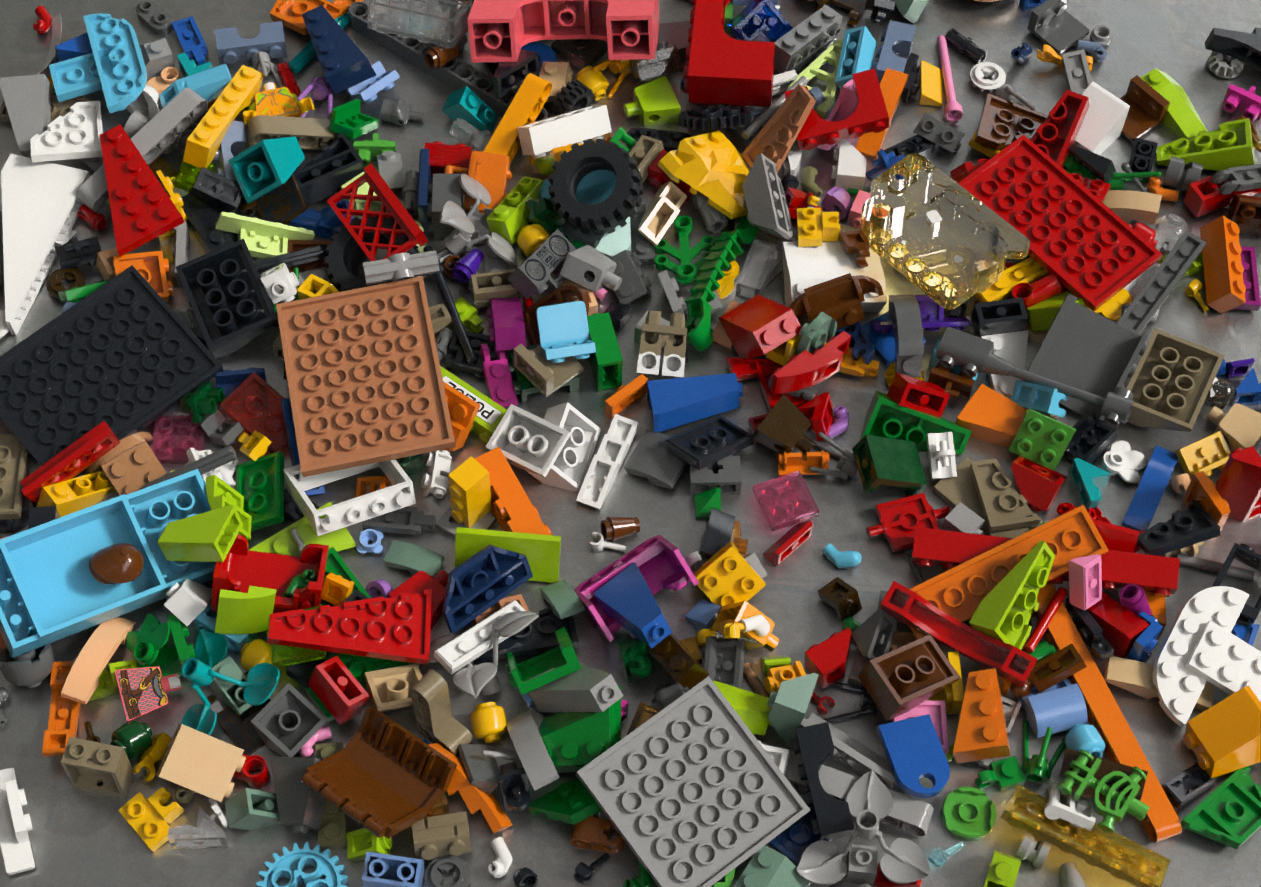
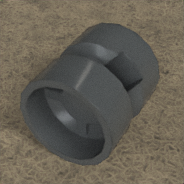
M1171 156L1162 185L1172 188L1180 186L1182 191L1187 192L1191 183L1199 181L1203 165L1195 162L1186 164L1184 159Z

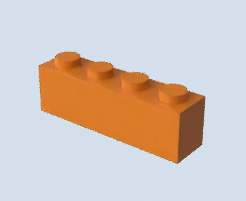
M1221 216L1200 227L1201 239L1207 242L1202 250L1207 305L1221 314L1246 303V287L1243 281L1244 268L1241 262L1242 249L1239 243L1240 230L1235 222L1225 216Z

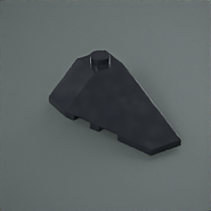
M190 195L181 197L184 204L182 208L187 217L186 222L206 254L238 241L237 233L215 228L219 215L223 211Z

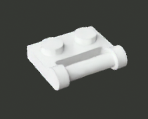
M1050 779L1047 784L1049 800L1045 805V816L1052 820L1061 818L1068 821L1074 827L1091 831L1096 820L1093 797L1086 798L1081 796L1077 802L1073 799L1074 791L1072 795H1066L1057 788L1058 783L1063 782L1062 779ZM1061 794L1067 796L1066 805L1060 803Z

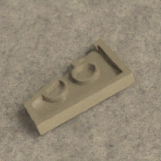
M996 458L970 463L969 468L989 532L1039 525L1040 518L1036 513H1032L1027 506L1026 499L1023 495H1019L1013 487L1012 480Z

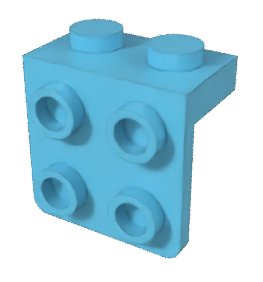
M583 301L541 306L536 309L543 358L550 360V363H559L565 361V357L574 356L575 359H584L590 357L589 353L596 352L595 342L590 340L586 305Z

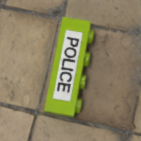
M440 366L445 383L480 404L470 432L479 436L487 444L507 409Z

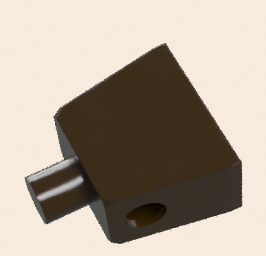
M785 395L780 398L753 434L755 441L780 454H783V451L790 453L794 447L806 454L816 444L804 435L811 426V422Z

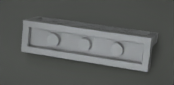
M812 712L808 719L803 718L799 728L827 721ZM828 723L834 744V753L830 759L860 778L873 770L887 788L893 790L897 783L888 760Z

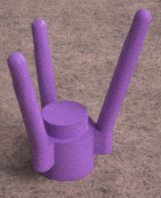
M314 76L312 82L297 97V100L301 101L309 92H311L312 102L314 100L321 101L328 97L327 118L329 119L332 111L334 91L325 77ZM305 112V114L301 113V117L305 118L308 112Z

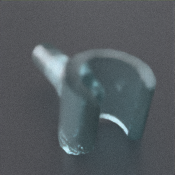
M961 841L945 852L937 846L931 852L928 860L936 867L941 868L949 857L965 848L966 845Z

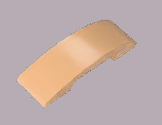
M119 616L101 623L90 636L75 660L62 688L61 696L86 705L99 685L98 677L119 645L126 644L127 633L134 631L137 623Z

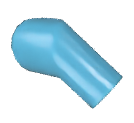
M828 544L822 550V553L840 569L856 567L862 560L859 552H839L832 544Z

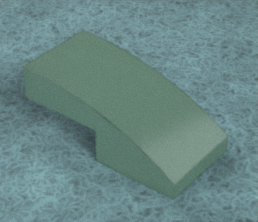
M393 540L383 562L387 567L409 570L412 576L419 571H424L433 578L438 573L445 558L443 555L427 548Z
M565 580L540 588L542 598L550 603L553 614L559 619L585 611L581 600Z

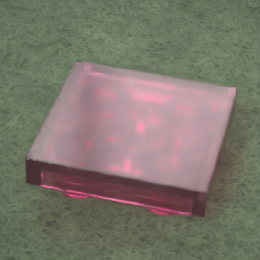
M160 416L155 420L152 451L161 464L187 463L189 458L186 452L189 448H194L197 451L205 449L206 435L199 427V423L192 422L193 416Z
M800 470L753 485L752 491L772 532L818 517L820 514Z

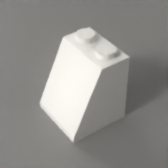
M1092 82L1082 94L1089 97V108L1073 145L1101 155L1121 135L1130 105L1095 82Z

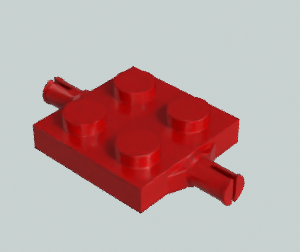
M924 493L876 505L875 511L880 524L866 527V533L869 538L883 534L887 538L893 553L913 548L915 527L939 529L938 519L945 518L951 510H949V506L934 510L928 503Z

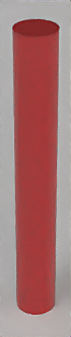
M1059 587L1024 645V651L1032 654L1068 594L1065 588Z

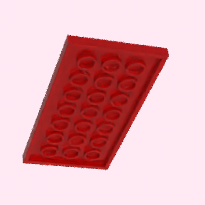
M1024 134L956 185V191L1050 274H1055L1058 281L1076 297L1082 298L1084 304L1092 311H1096L1159 261L1162 256L1161 252Z

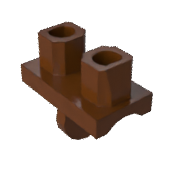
M939 363L936 367L932 366L928 382L940 386L950 394V397L956 399L961 397L969 400L974 385L973 377L964 374L962 369L959 375L950 373L951 369L945 368Z

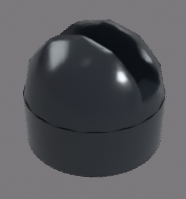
M527 867L519 868L513 875V882L516 887H535L538 882V876Z

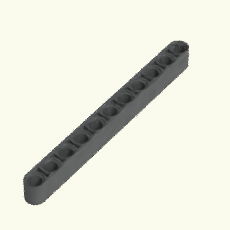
M354 2L350 5V24L354 31L456 91L466 86L469 87L498 116L503 118L517 93L513 90L500 99L495 98L494 78L458 57L440 69H430L425 62L424 53L430 47H437L438 45L364 2ZM541 109L535 122L547 119L546 109Z

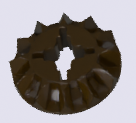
M72 267L64 270L59 268L47 278V291L52 298L56 297L60 300L58 292L68 290L64 288V279L69 283V289L85 285L86 281L83 273Z

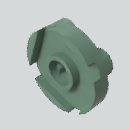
M820 312L810 324L805 323L799 332V335L802 337L796 353L799 355L806 350L813 354L816 349L824 347L823 345L827 339L835 336L837 322L826 313Z

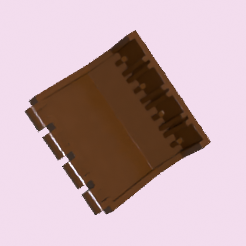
M372 706L365 710L358 732L345 748L307 767L301 782L314 792H321L320 796L335 807H342V812L359 824L364 822L363 827L377 837L385 836L389 839L425 818L449 787L457 764Z

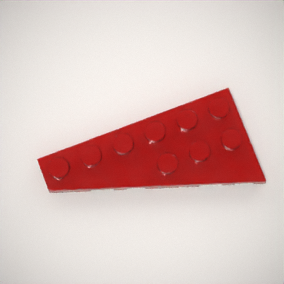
M119 124L100 134V142L116 248L121 257L184 223V219L122 125Z
M432 589L423 590L422 593L410 594V592L402 593L397 597L384 598L382 596L344 602L342 605L333 607L324 605L319 606V609L307 611L299 609L273 613L268 618L266 643L427 665L430 658Z

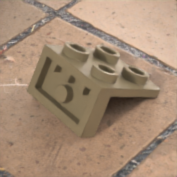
M522 344L514 348V366L545 397H548L583 371V366L573 356L565 357L563 362L550 363V360L542 357L540 345L533 350H528Z

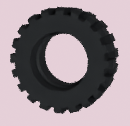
M597 138L596 143H593L591 139L583 140V144L580 146L577 143L571 145L572 150L568 153L564 150L560 154L562 159L560 162L555 161L552 166L555 172L549 174L548 181L551 185L548 187V191L552 198L553 206L570 227L575 230L579 229L584 234H589L592 231L594 235H602L604 230L609 234L615 232L614 227L618 225L621 228L627 224L625 220L628 217L633 218L636 211L634 208L635 206L640 207L642 199L639 195H642L644 192V186L641 183L643 179L635 162L624 148H619L612 141L607 144L604 139ZM609 170L616 175L615 188L606 200L593 205L582 204L577 200L576 190L578 184L590 172Z
M368 216L366 227H377L379 217ZM358 217L351 219L350 225L360 226L362 219ZM384 218L382 228L393 229L395 219ZM343 224L340 227L341 231L338 234L334 233L331 237L332 244H328L325 251L328 255L324 258L325 272L331 284L339 292L392 282L386 281L366 285L365 277L355 276L356 265L365 253ZM364 232L362 242L373 243L375 233ZM380 233L378 244H389L391 234ZM396 235L394 245H403L409 238L406 235ZM415 245L405 253H410L411 255L420 252L418 251V246Z

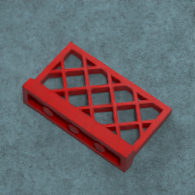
M372 163L364 168L366 173L327 200L370 261H376L375 254L377 249L388 250L386 257L383 258L388 259L391 255L405 253L417 244L421 247L428 242L423 231ZM367 182L369 185L368 195L357 194L358 188ZM343 198L350 199L348 209L337 208L335 204ZM355 199L366 200L364 210H353ZM371 201L382 202L380 212L369 211ZM352 215L362 216L360 226L350 225ZM368 216L379 217L377 227H366ZM384 218L395 219L393 229L382 228ZM364 232L375 233L373 243L362 242ZM380 233L391 234L389 244H378ZM396 235H406L409 238L403 245H394Z

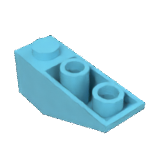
M226 64L175 80L159 95L162 107L164 108L187 87L209 102L220 89L226 87L229 81L232 80Z

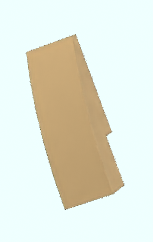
M671 181L662 185L645 211L638 231L656 246L679 214V208L687 198V195Z
M1110 190L1103 203L1128 225L1131 219L1155 224L1162 195L1131 190Z

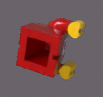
M788 187L785 196L790 218L796 219V224L797 208H821L822 213V207L817 206V202L820 201L819 197L814 196L811 192L806 194L801 190Z

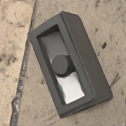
M460 744L458 751L470 784L487 794H491L499 786L497 775L501 774L496 759L482 755L483 750L492 751L491 746L485 744Z

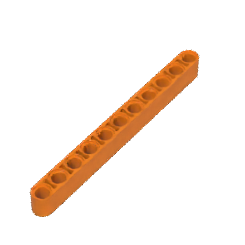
M1047 582L1046 586L1039 590L1037 602L1040 604L1038 610H1033L1031 614L1032 617H1037L1036 624L1056 593L1052 583ZM1062 602L1043 634L1045 641L1048 644H1052L1056 652L1073 644L1087 667L1071 675L1068 679L1072 685L1077 683L1083 694L1087 708V721L1098 730L1104 740V753L1107 759L1148 771L1142 797L1139 801L1150 806L1141 823L1151 841L1157 843L1181 834L1182 826L1175 810Z

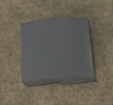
M646 429L626 462L624 469L627 474L648 478L652 485L673 489L687 462L664 448L665 440L671 438V436L659 432L654 433V431Z

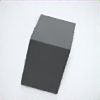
M878 609L851 633L863 657L868 661L889 652L898 621L883 609Z

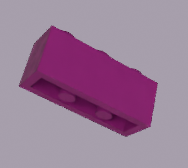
M520 297L491 299L492 308H487L490 342H495L496 351L512 350L520 344L526 348L525 325Z

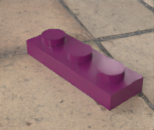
M1241 246L1246 303L1234 309L1258 311L1261 302L1255 247Z

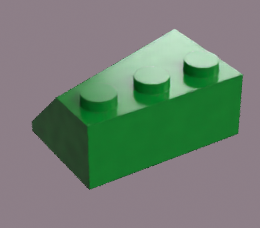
M621 698L604 712H558L542 720L538 730L557 773L579 771L621 740Z

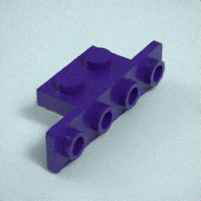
M943 294L914 295L919 304L922 328H925V331H939L940 327L947 326L963 330L964 326H970V320L966 317L944 318ZM890 320L870 321V326L877 330V333H891V329H893Z

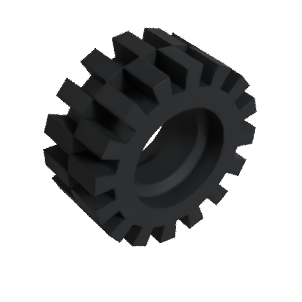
M572 80L571 83H566V87L563 86L561 88V93H557L556 96L558 98L553 101L552 112L558 116L591 106L589 103L593 102L592 97L594 93L579 80Z

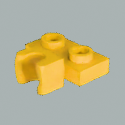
M797 208L798 247L822 246V241H838L840 232L839 212H822L821 216V208Z
M165 787L159 788L148 799L139 792L118 810L153 852L158 850L176 834L168 823L171 824L184 812V809L177 802H172L170 805L165 806L172 797Z

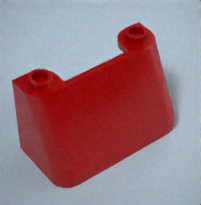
M238 534L224 562H216L211 601L214 612L217 613L221 589L248 593L249 585L276 589L273 613L299 609L307 611L319 609L321 605L329 545L308 544L303 547L301 557L250 551L248 550L249 544L247 539ZM307 569L315 571L317 582L309 581L308 585L304 588L295 589L293 598L283 597L284 592L295 576L303 574Z

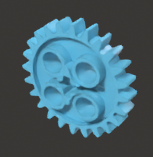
M306 842L304 848L300 850L297 843H294L293 851L291 852L284 846V855L281 857L273 853L275 862L265 861L264 864L268 871H259V876L263 881L256 882V887H299L301 885H304V887H348L344 884L349 881L347 875H342L345 872L344 864L338 865L340 862L338 856L330 858V849H326L321 853L320 844H317L313 850H310L309 844ZM308 866L317 867L313 873L306 874L303 872ZM283 878L291 880L286 886L277 885L278 881Z

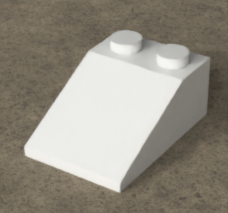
M511 404L485 447L489 451L499 447L509 464L546 477L571 433Z

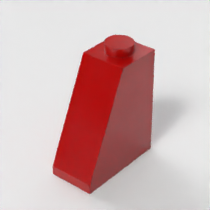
M1103 592L1102 600L1087 609L1103 629V636L1113 647V656L1127 657L1135 640L1149 626L1145 620Z

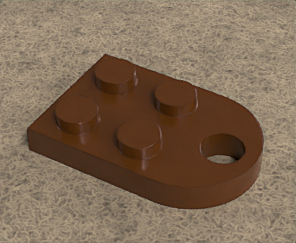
M564 285L522 311L530 345L540 343L536 309L538 307L573 302L579 299V301L585 303L588 316L589 300L585 292L575 286Z

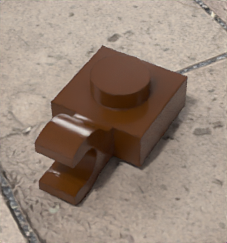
M863 231L839 232L838 241L846 254H854L855 263L858 268L868 267L865 257H870V242Z

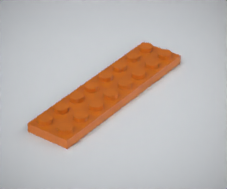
M1082 505L941 573L910 590L916 592L951 617L965 623L971 620L974 611L977 610L981 601L1040 540L1044 541L1055 554L1047 582L1069 572V560L1095 554L1102 556L1107 554L1109 550L1085 506ZM909 626L916 640L927 636Z

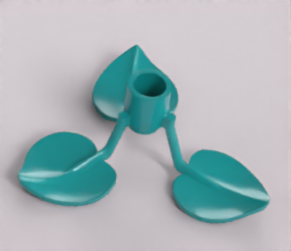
M199 629L195 645L197 659L194 657L187 659L182 666L181 674L192 682L190 687L197 692L204 705L198 703L190 707L185 713L181 724L210 736L216 725L217 714L209 710L211 704L200 689V686L209 685L214 677L235 685L246 687L243 695L244 700L250 705L257 706L269 699L279 681L280 671L270 663H260L249 670L247 682H242L213 671L212 667L225 659L228 651V641L221 634Z

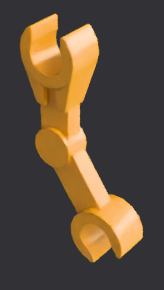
M1043 45V52L1037 50V58L1039 60L1055 63L1059 68L1064 69L1061 56L1057 55L1051 46ZM1086 56L1089 71L1091 72L1093 57Z

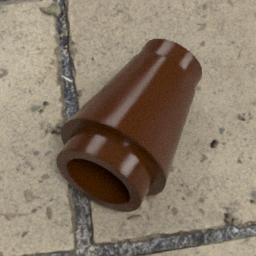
M456 44L430 47L424 53V59L430 69H440L458 57L460 53Z
M607 517L606 520L601 521V534L604 540L613 542L640 532L639 519L637 517Z

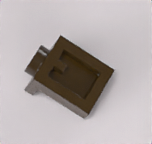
M836 577L818 590L820 599L836 609L838 618L842 622L845 618L852 617L862 609L858 591L839 577Z

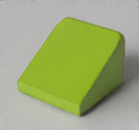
M788 656L761 657L762 674L764 676H767L770 668L791 665V658Z

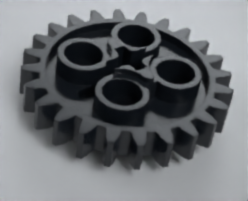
M730 104L694 107L691 110L679 113V126L686 129L693 128V130L716 131L723 130L724 128H737L754 122L753 109L745 106L738 107V105L731 106Z

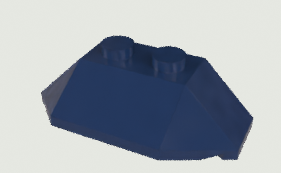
M489 544L449 573L442 613L450 633H456L533 577L525 555Z

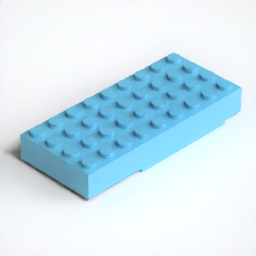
M198 469L0 539V633L11 658L167 598L166 592L176 582L181 585L186 579L203 584L213 580L216 562L167 561L158 544L159 537L168 523L211 511L206 485ZM128 543L140 550L144 557L143 570L140 576L132 582L113 585L103 584L97 581L90 572V558L107 546Z

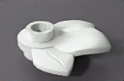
M1117 441L1110 446V451L1103 455L1101 465L1104 471L1111 475L1118 474L1126 482L1140 483L1141 477L1138 471L1148 465V460L1142 453L1135 450L1131 451L1130 444L1127 441Z

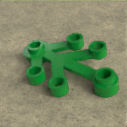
M682 215L676 217L673 221L674 231L679 236L680 250L668 244L665 239H661L654 246L655 253L660 254L655 257L654 262L657 270L663 271L667 269L675 274V279L679 284L690 285L695 283V277L699 276V269L704 265L705 257L709 256L710 248L715 245V238L710 235L704 236L698 244L690 249L689 235L693 230L692 219L689 216ZM703 251H708L703 253L702 258L700 260H698L694 264H691L690 261H692L695 257H697ZM661 254H668L669 256L680 261L681 265H677L671 262L666 255Z

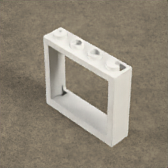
M395 459L307 477L302 476L300 464L283 469L287 491L318 536L416 504L413 482ZM377 467L382 469L393 484L392 486L320 510H316L304 492ZM298 474L299 479L296 480L294 475ZM326 514L325 518L320 519L319 516Z

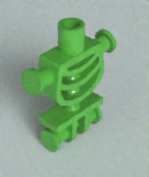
M1080 749L1077 760H1073L1070 763L1073 771H1065V779L1062 783H1058L1057 788L1066 795H1072V788L1074 784L1077 785L1079 788L1073 798L1077 802L1087 786L1094 789L1093 808L1097 814L1103 816L1102 822H1099L1097 825L1102 831L1113 833L1114 821L1120 823L1126 812L1143 821L1150 806L1136 799V796L1140 790L1138 782L1140 780L1144 781L1147 778L1146 774L1140 768L1134 766L1129 776L1121 771H1113L1099 781V779L1094 778V775L1099 769L1102 760L1097 758L1090 769L1086 765L1088 762H1092L1094 757L1087 751ZM1111 781H1117L1112 787L1106 785ZM1126 786V788H1124L1122 792L1118 791L1119 789ZM1099 793L1106 797L1104 806L1099 801ZM1110 800L1115 802L1114 810L1110 809Z

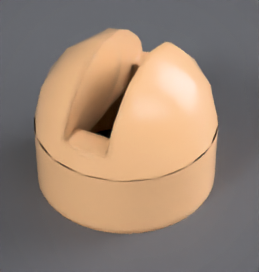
M1185 473L1170 478L1169 481L1174 492L1183 494L1182 489L1187 491L1191 479L1189 474Z

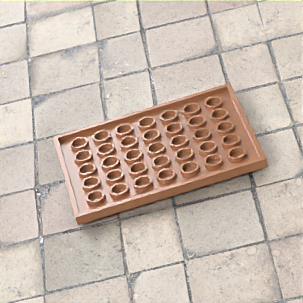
M423 276L276 304L303 477L456 447Z

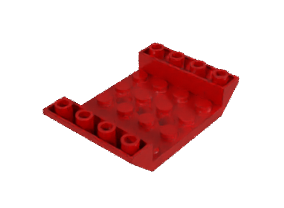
M1253 446L1246 449L1238 448L1229 454V459L1215 485L1219 495L1229 505L1231 512L1228 518L1240 522H1245L1261 515V457Z

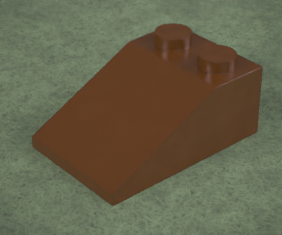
M929 634L870 660L858 675V678L886 720L889 721L910 711L960 679V676Z

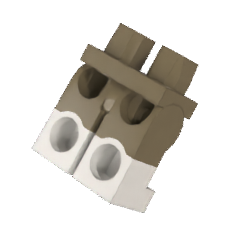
M648 310L645 323L642 325L636 373L659 375L661 351H664L661 375L684 377L687 337L684 314L671 313L670 326L660 325L661 311Z

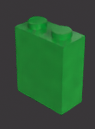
M609 312L595 313L587 316L590 340L595 342L596 348L595 353H589L590 357L588 359L597 391L602 392L622 386L623 359Z

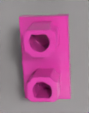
M1230 84L1223 100V110L1233 113L1237 109L1243 112L1242 115L1247 119L1249 118L1251 122L1255 119L1260 120L1261 97L1254 94L1257 87L1252 85L1248 91Z

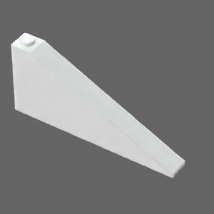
M10 154L7 161L1 167L5 322L11 334L17 336L57 258L54 247L62 246L55 243V240L61 242L69 235L78 217L77 212H81L79 208L84 203L76 197V193L79 187L90 177V174L86 170L46 161L32 162V158Z

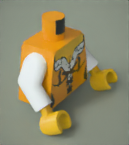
M746 601L722 606L711 630L702 629L695 634L698 646H706V637L709 636L714 637V639L724 637L731 641L742 640L745 644V649L764 647L769 651H773L779 642V638L771 633L775 626L774 622Z

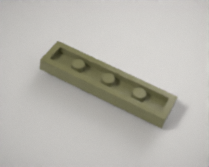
M343 742L315 744L316 758L323 760L343 750ZM325 800L320 829L318 830V844H320L321 851L326 849H347L346 814L342 812V807L337 808Z

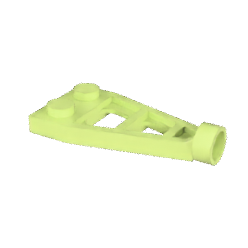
M841 39L835 40L827 50L797 77L798 80L800 77L805 76L808 81L816 77L827 82L826 90L822 92L825 102L817 106L815 110L818 114H821L822 118L825 117L832 106L837 90L835 78L843 44ZM824 62L836 66L832 74L819 69Z

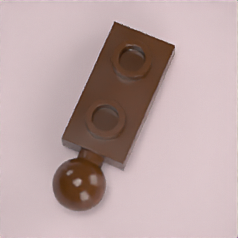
M1070 644L1036 663L1023 688L1011 682L1010 691L1014 697L1019 699L1029 696L1034 686L1041 693L1087 666L1074 645Z

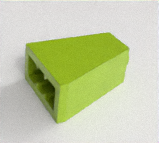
M228 505L168 523L159 537L158 544L167 561L224 562L243 526V522L235 506Z
M714 680V684L752 734L765 735L767 726H772L767 718L771 707L766 706L769 697Z

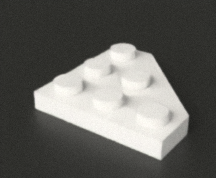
M100 101L76 102L70 107V112L64 117H57L47 125L45 132L41 135L36 134L30 139L32 162L103 157L100 134L103 133Z

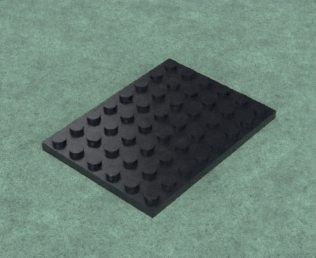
M131 265L0 356V420L41 467L103 421L109 425L118 440L141 431L177 405L185 394L195 392L202 384L209 382L218 372L224 370L219 361L135 267Z

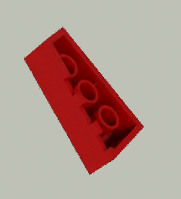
M1066 90L1030 139L1062 168L1070 153L1069 147L1071 144L1073 145L1088 111L1089 97Z

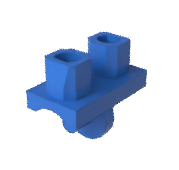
M881 149L877 151L878 159L872 161L875 168L865 173L868 180L884 191L891 186L887 176L894 173L898 181H903L910 177L908 166L911 162L908 157L905 158L902 154L896 157L893 151L886 154Z

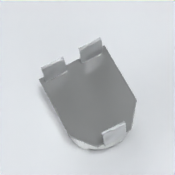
M476 208L469 219L475 228L472 237H470L471 240L485 234L490 236L491 232L486 218L492 213V209L484 208V214L479 213V208ZM483 240L475 244L485 245L487 244V241Z

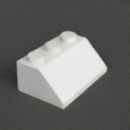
M567 402L547 408L544 420L571 433L569 439L546 477L531 472L528 473L543 484L579 492L589 469L601 429Z

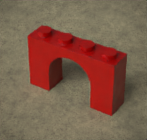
M875 68L852 74L858 106L855 112L847 119L835 122L827 121L818 116L812 108L796 138L799 151L803 149L812 150L823 144H835L846 138H859L863 134L870 132L879 133L889 128V116ZM793 90L784 92L785 100L788 98V96L792 93Z

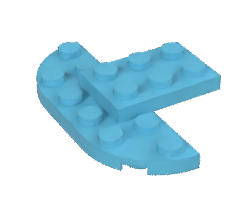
M102 13L85 15L83 18L93 53L49 65L57 99L59 102L103 90L109 113L122 111L138 98L147 83V69L137 35L132 25L123 18L119 20L112 18L111 14Z

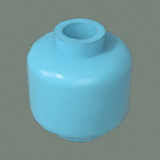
M1074 725L1066 735L1065 745L1068 749L1075 751L1082 749L1092 756L1102 758L1105 742L1093 725Z

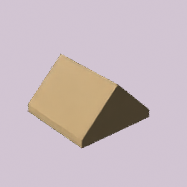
M418 664L365 672L370 707L373 706L380 712L413 707L410 690L422 678Z

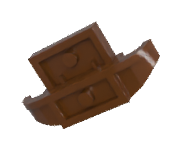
M851 273L804 289L805 293L797 297L790 308L797 319L807 314L809 320H814L820 312H824L837 322V329L865 320L861 307V302L865 301L863 294L876 293L878 296L884 294L882 286L875 279L863 275L851 276Z

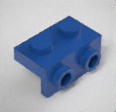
M1141 611L1137 616L1145 620L1149 626L1135 640L1126 659L1146 663L1152 655L1151 651L1158 644L1157 638L1163 626L1159 624L1155 617Z

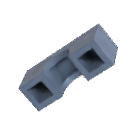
M890 20L888 29L883 28L880 41L884 43L883 45H878L876 58H879V61H874L872 69L875 68L879 84L886 68L904 73L907 58L897 55L909 57L916 26Z
M282 21L260 24V33L251 39L239 36L237 27L214 29L220 65L252 61V56L261 51L268 53L270 59L287 57Z
M232 122L212 160L214 163V173L236 183L238 181L228 160L234 157L232 153L238 154L247 142L244 122Z

